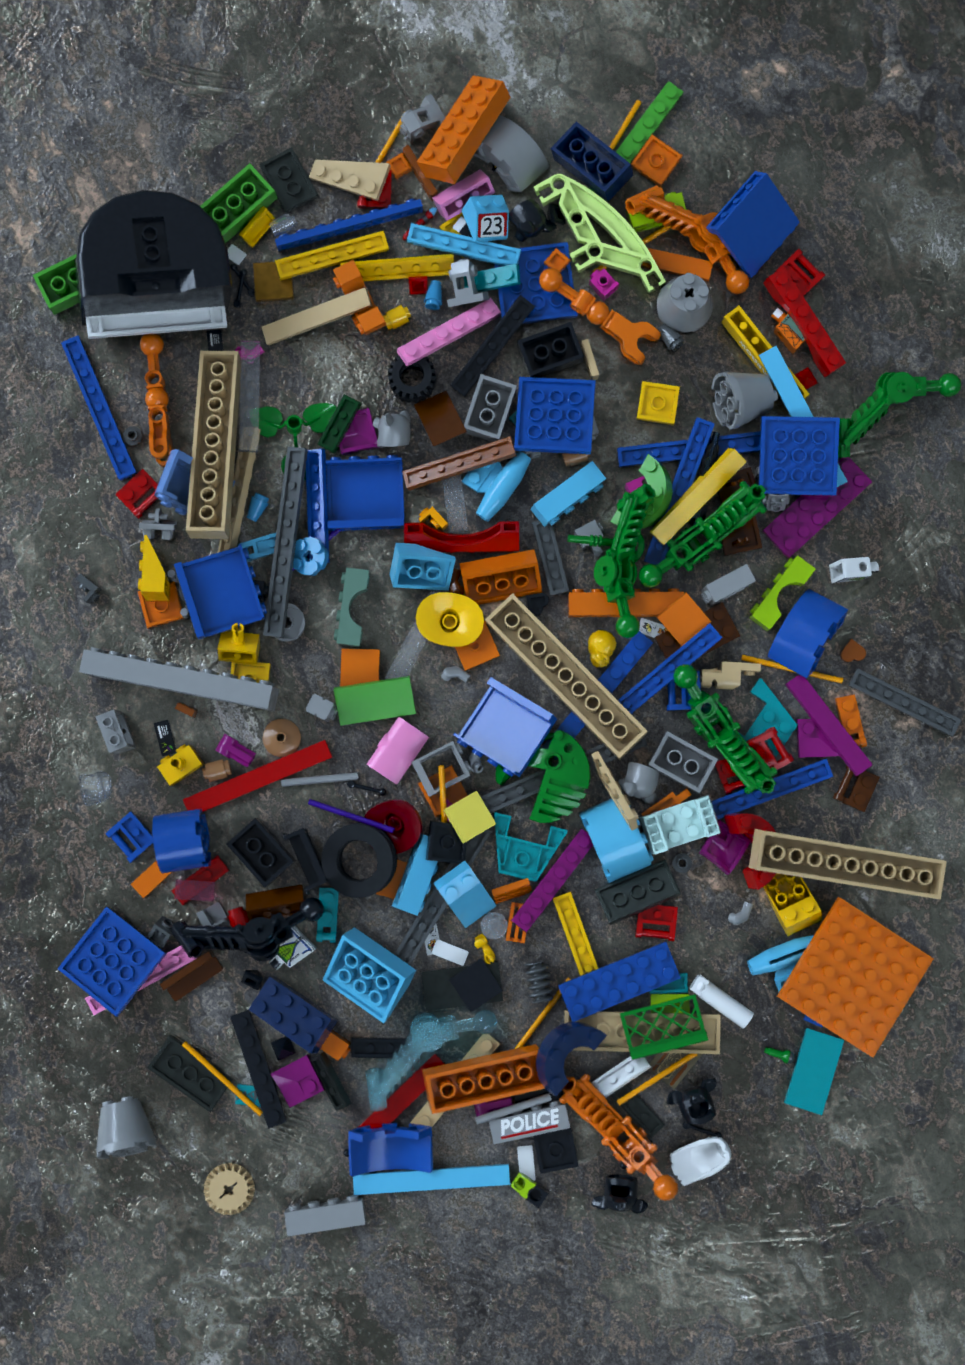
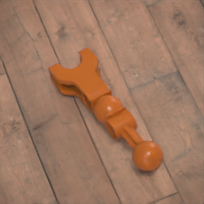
M548 268L540 274L539 283L544 291H557L572 302L570 307L583 317L586 315L590 323L600 325L599 328L619 342L621 353L625 358L637 365L643 364L645 355L638 349V338H645L655 342L661 337L659 330L648 322L632 323L614 310L609 311L608 306L604 302L595 301L596 298L584 289H580L577 292L563 282L562 274L557 269Z
M145 334L140 340V348L147 355L149 371L145 375L147 383L145 403L149 410V447L157 463L165 467L167 460L162 461L161 459L166 458L170 454L171 450H173L169 418L166 414L168 412L169 396L166 392L165 380L160 373L159 354L163 350L164 342L158 334ZM154 378H159L156 384L151 383ZM162 414V419L156 421V415Z

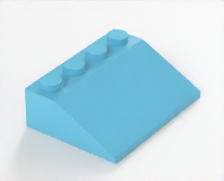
M354 927L342 935L323 977V981L384 1024L409 987L416 969Z

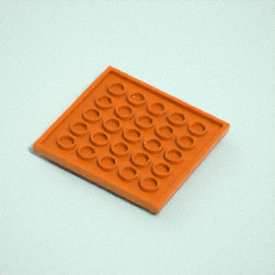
M837 897L777 997L873 1058L934 958L842 898Z

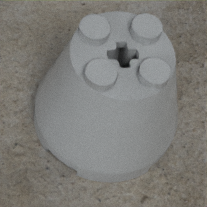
M686 273L668 281L661 288L657 297L658 317L663 324H666L677 333L695 332L701 329L708 322L713 311L712 294L705 281L692 273Z
M722 372L716 374L712 382L711 389L715 390L716 402L712 403L715 415L721 426H726L729 430L737 429L772 410L774 401L778 399L777 391L773 389L771 378L768 374Z
M133 1096L121 1098V1102L106 1101L102 1103L96 1146L98 1159H108L109 1155H112V1157L130 1156L148 1151L149 1146H152V1148L157 1147L155 1135L138 1098L133 1099Z

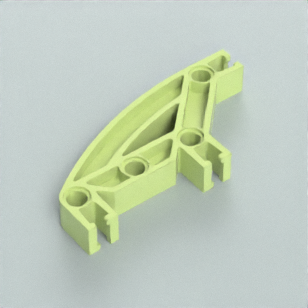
M555 174L534 186L537 196L540 195L539 191L548 187L553 192L546 198H543V196L539 197L543 207L560 198L559 208L577 242L584 245L570 253V259L573 263L576 262V257L586 254L589 259L581 266L578 263L575 264L578 273L595 264L640 277L648 294L655 291L654 287L649 284L648 276L655 274L659 280L658 284L660 287L666 284L655 260L636 231L609 203L596 193L563 174ZM557 181H561L564 183V187L556 189L554 184ZM576 214L582 217V221L579 223L572 221V217ZM588 216L596 221L621 248L602 243ZM597 248L600 250V254L596 257L591 256L590 250ZM643 263H649L651 265V270L647 272L643 271L641 269V265Z

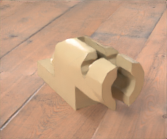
M722 661L720 663V670L718 668L701 670V688H710L714 681L716 689L733 690L741 685V672H744L745 676H755V673L761 671V664Z

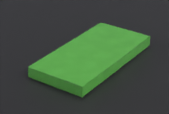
M410 676L334 687L333 689L340 726L416 714Z

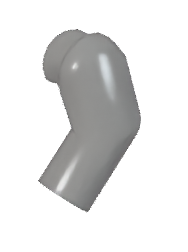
M458 666L445 668L441 675L444 681L458 677L465 683L471 676Z

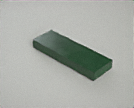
M344 394L317 445L335 454L357 414L361 402Z

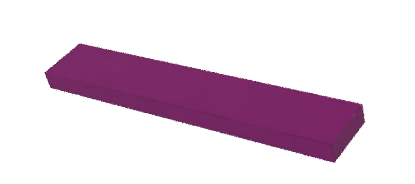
M798 675L786 683V687L856 777L873 765L805 677Z

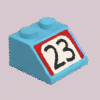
M503 195L470 196L461 211L474 242L506 240L508 238L509 209Z

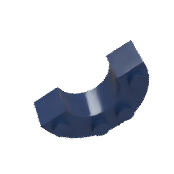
M568 1022L554 1028L544 1038L537 1053L536 1069L543 1087L554 1096H557L569 1082L564 1073V1062L567 1055L574 1048L581 1046L589 1047L595 1051L607 1035L599 1029L582 1022Z

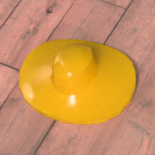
M439 592L429 595L422 600L416 612V625L421 635L432 643L448 647H463L473 643L483 631L484 616L479 605L469 597L456 593Z

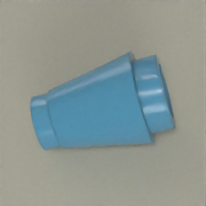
M432 280L430 282L424 299L425 307L429 310H439L442 305V283L440 281Z
M255 492L254 496H251L246 518L257 522L269 505V498Z

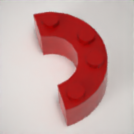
M732 813L724 815L730 834H744L750 839L751 843H753L755 829L776 832L769 822L754 814ZM749 866L742 870L749 889L764 887L776 875L773 872L751 869Z

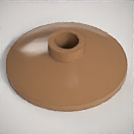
M277 719L270 722L263 732V744L266 750L277 757H285L294 753L301 742L299 728L295 723L287 719ZM279 734L284 735L283 741L278 740Z

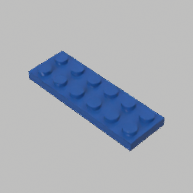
M665 941L561 983L558 987L572 1022H575L676 981L681 977Z

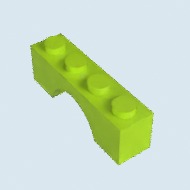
M798 555L794 559L789 558L784 565L786 570L782 574L779 572L772 581L775 583L771 589L767 588L761 595L764 598L761 603L758 604L756 602L749 611L752 613L749 618L766 631H769L782 615L777 605V598L781 589L789 585L803 586L816 570Z

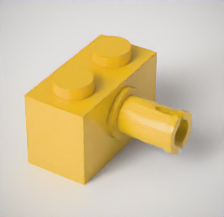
M235 623L231 627L232 631L220 634L217 648L219 661L257 664L260 651L259 634L244 633V626L241 623L239 624L240 629L238 628V623Z
M184 744L176 749L177 753L172 757L168 755L160 760L161 764L157 768L169 786H174L205 765L192 745L186 746Z

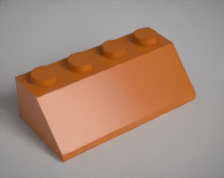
M535 549L459 563L465 596L475 601L478 605L506 600L512 593L516 597L542 593Z

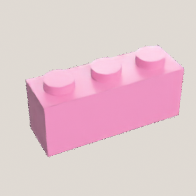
M480 169L433 196L432 199L439 214L448 221L462 212L461 210L470 196L492 195L495 191L489 177Z

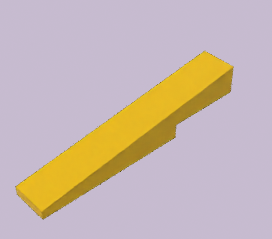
M728 448L704 476H699L650 533L662 545H665L746 463V460L735 449Z

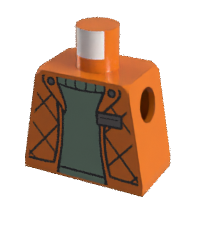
M777 308L771 315L779 323L774 329V333L786 348L794 354L803 344L805 338L790 315Z

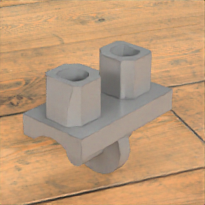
M156 508L155 514H148V519L155 520H142V523H139V529H142L143 537L147 535L149 539L155 538V530H162V539L171 540L174 530L177 528V521H161L168 520V514H162L161 508Z

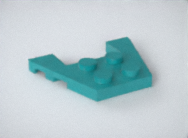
M759 678L749 693L763 701L765 706L744 736L741 733L739 734L745 741H748L764 733L767 729L775 727L778 731L779 739L785 745L797 727V723L763 679ZM770 738L765 740L774 756L777 757L779 752Z
M495 812L494 821L496 822L495 834L499 873L521 879L528 878L529 881L537 882L568 830L551 826L546 845L507 836L512 816Z

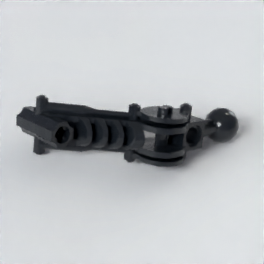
M310 897L301 903L298 912L286 919L281 913H278L269 919L257 917L245 925L237 924L234 927L188 926L185 921H178L173 924L170 930L189 958H197L204 949H219L221 951L239 950L248 953L254 960L262 962L273 959L280 950V944L293 937L292 927L304 920L310 922L319 920L323 916L324 905L321 900Z

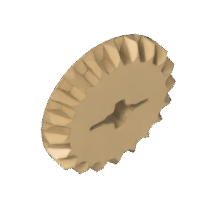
M225 1163L215 1167L208 1174L204 1183L203 1193L205 1201L215 1212L232 1216L242 1212L249 1206L254 1197L255 1185L251 1174L244 1167L234 1163ZM237 1182L232 1189L233 1194L227 1193L221 1197L226 1190L225 1185L229 1187Z

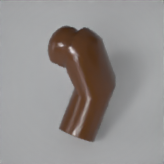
M454 568L449 590L451 593L463 595L464 588L458 582L461 571Z

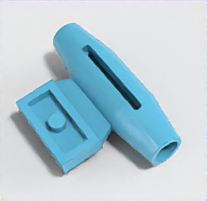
M519 451L516 454L517 456L513 457L504 467L501 466L500 462L469 471L463 478L462 483L477 493H485L476 511V514L483 520L489 522L506 504L522 481L531 462V458L525 453Z
M814 935L795 938L769 948L747 961L751 974L754 976L775 971L774 981L779 992Z

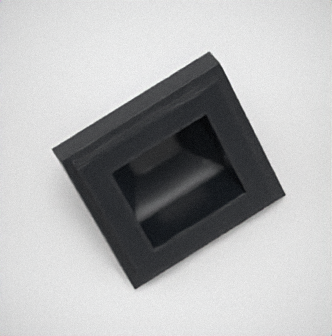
M548 204L547 219L552 223L564 225L565 218L559 205Z
M245 970L241 982L259 990L263 977L258 970Z
M286 1036L271 1042L277 1060L296 1053L292 1041Z

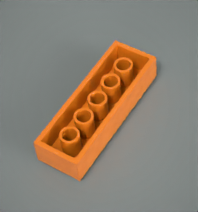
M475 75L471 77L417 160V164L426 178L451 184L457 182L511 98L503 81Z
M534 1044L422 1069L428 1104L432 1114L545 1089L539 1080L536 1069L539 1047Z

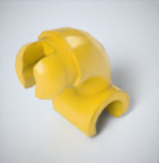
M484 934L475 937V947L478 949L482 948L485 963H494L495 953L488 945L486 936Z

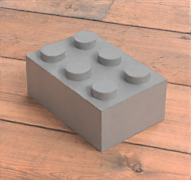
M480 374L464 423L467 431L465 433L491 442L500 440L517 391V385Z
M666 731L646 766L658 770L662 775L698 794L701 792L718 759Z

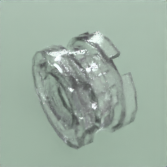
M499 912L487 913L481 921L482 933L492 940L504 936L508 928L506 918Z

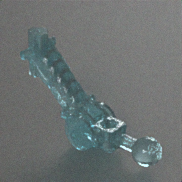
M481 1010L477 1012L474 1018L457 1021L454 1015L437 1018L432 1013L424 1012L418 1014L410 1025V1034L406 1038V1044L404 1047L402 1044L399 1046L398 1054H396V1051L393 1053V1060L391 1062L389 1059L387 1060L386 1068L383 1072L382 1068L377 1067L369 1068L365 1071L370 1109L381 1111L387 1108V1094L390 1091L391 1094L394 1093V1086L397 1084L399 1087L402 1076L405 1079L407 1077V1070L409 1068L411 1071L414 1069L415 1061L417 1063L420 1062V1055L423 1051L433 1052L438 1050L444 1042L458 1040L459 1032L476 1030L481 1034H490L497 1027L496 1015L492 1011Z

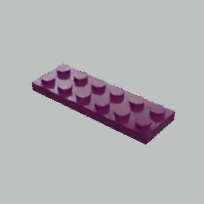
M843 457L838 461L848 482L837 487L836 495H801L762 531L787 559L872 483L850 457Z

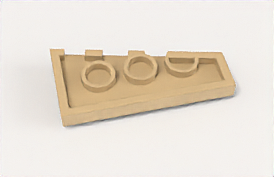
M315 160L309 178L379 201L391 165L389 163Z
M597 751L591 754L598 777L631 831L639 828L636 821L639 817L635 809L629 807L630 802L627 796L622 794L619 783L614 780L609 767L607 768L600 753Z

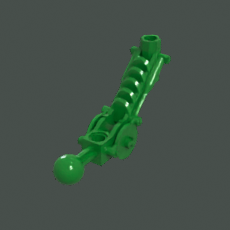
M885 372L876 381L875 391L872 396L870 395L859 406V409L852 413L851 419L840 418L838 457H850V445L852 443L856 445L860 437L863 438L867 431H870L874 424H877L880 418L886 415L891 404L907 402L913 396H926V392L938 391L944 397H953L961 390V379L953 373L944 374L939 380H926V377H912L906 372Z
M746 481L740 482L739 486L741 488L727 498L705 520L698 517L695 525L689 529L686 527L680 532L681 535L675 540L670 539L666 543L670 548L665 555L666 559L657 565L647 564L640 569V583L645 587L653 588L661 583L663 574L674 567L677 571L684 566L688 572H691L696 564L707 561L710 558L709 555L715 549L720 550L723 545L720 541L731 532L742 527L759 512L761 514L766 513L767 508L761 502L765 498V488L762 485L756 484L750 487ZM702 534L708 540L703 545L697 540ZM677 552L681 553L684 558H679Z
M644 484L631 493L625 492L623 498L616 504L621 515L612 547L605 552L606 556L597 560L594 567L595 581L599 586L604 587L608 602L617 603L620 617L616 621L615 629L618 635L623 638H632L640 630V623L637 617L630 614L628 600L635 597V589H633L637 578V567L634 563L637 557L636 553H634L649 504L654 502V496H656L655 490L650 484Z
M689 664L678 666L674 670V682L678 687L686 688L691 696V699L687 702L692 710L686 714L695 727L694 730L697 735H701L708 742L707 746L712 749L716 746L728 761L733 772L746 786L744 788L746 794L749 795L755 789L762 793L770 794L774 791L776 784L772 777L778 773L777 769L770 768L757 751L750 747L737 730L741 728L740 724L733 722L728 708L719 702V694L715 692L710 696L699 689L696 684L698 679L696 669ZM718 724L723 730L716 733L713 726Z

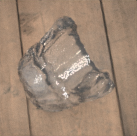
M100 771L95 774H82L79 776V786L82 792L81 798L84 805L93 806L108 800L112 795V780L106 772Z

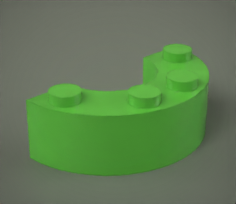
M649 454L639 472L644 475L647 484H650L655 490L656 496H654V502L649 504L641 529L655 524L662 518L670 505L673 492L672 481L668 471ZM618 509L610 521L618 526L621 515Z

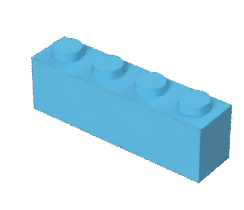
M591 461L533 504L530 510L544 527L549 524L553 526L560 520L559 516L563 513L567 515L573 511L575 504L578 502L580 504L584 503L589 498L591 492L597 493L604 487L603 483L606 477L595 463Z
M421 834L413 847L392 907L417 916L424 908V897L429 893L431 878L438 869V861L426 860L428 836Z

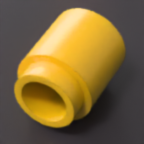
M402 305L385 312V315H383L388 330L392 328L394 330L410 322L408 318L411 317L408 308H403Z

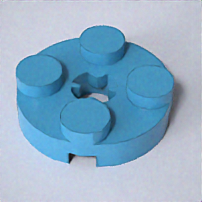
M305 537L297 540L293 568L303 575H317L328 563L329 553L327 548L317 538ZM309 552H311V555H313V558L310 559V561H308L307 558Z

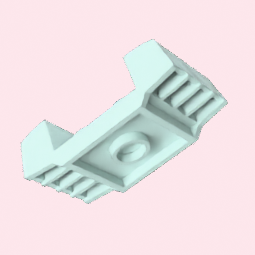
M709 795L639 817L651 854L665 852L669 848L721 833Z

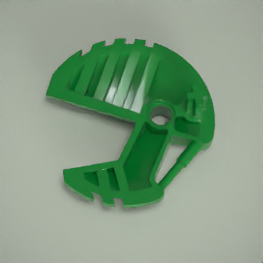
M561 730L555 733H548L544 740H552L549 748L539 747L528 764L530 767L545 769L529 818L539 823L559 821L561 818L558 817L572 814L574 811L570 810L581 805L579 801L581 798L584 799L587 793H584L585 788L589 789L591 770L584 749L574 737ZM554 756H557L559 764L554 767L551 760ZM498 765L496 767V782L502 786L511 776L503 772L504 768Z

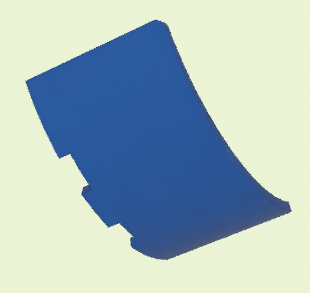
M807 589L783 622L772 643L768 657L799 675L808 678L815 671L825 650L822 646H824L827 639L831 640L837 630L843 625L849 609Z
M383 1123L381 1128L371 1129L370 1125L348 1131L349 1173L352 1177L368 1172L392 1169L416 1170L427 1173L433 1171L432 1127L410 1123L409 1127H397V1123Z

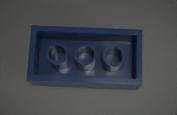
M577 121L550 148L556 162L607 202L634 176L632 166L628 161Z
M269 976L248 1009L307 1052L315 1054L319 1052L338 1022V1019L279 978Z

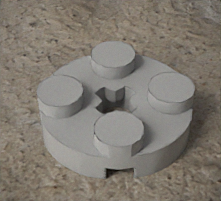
M288 603L287 617L292 622L291 626L288 625L285 628L284 638H276L283 642L297 640L304 632L306 626L303 612L297 606Z

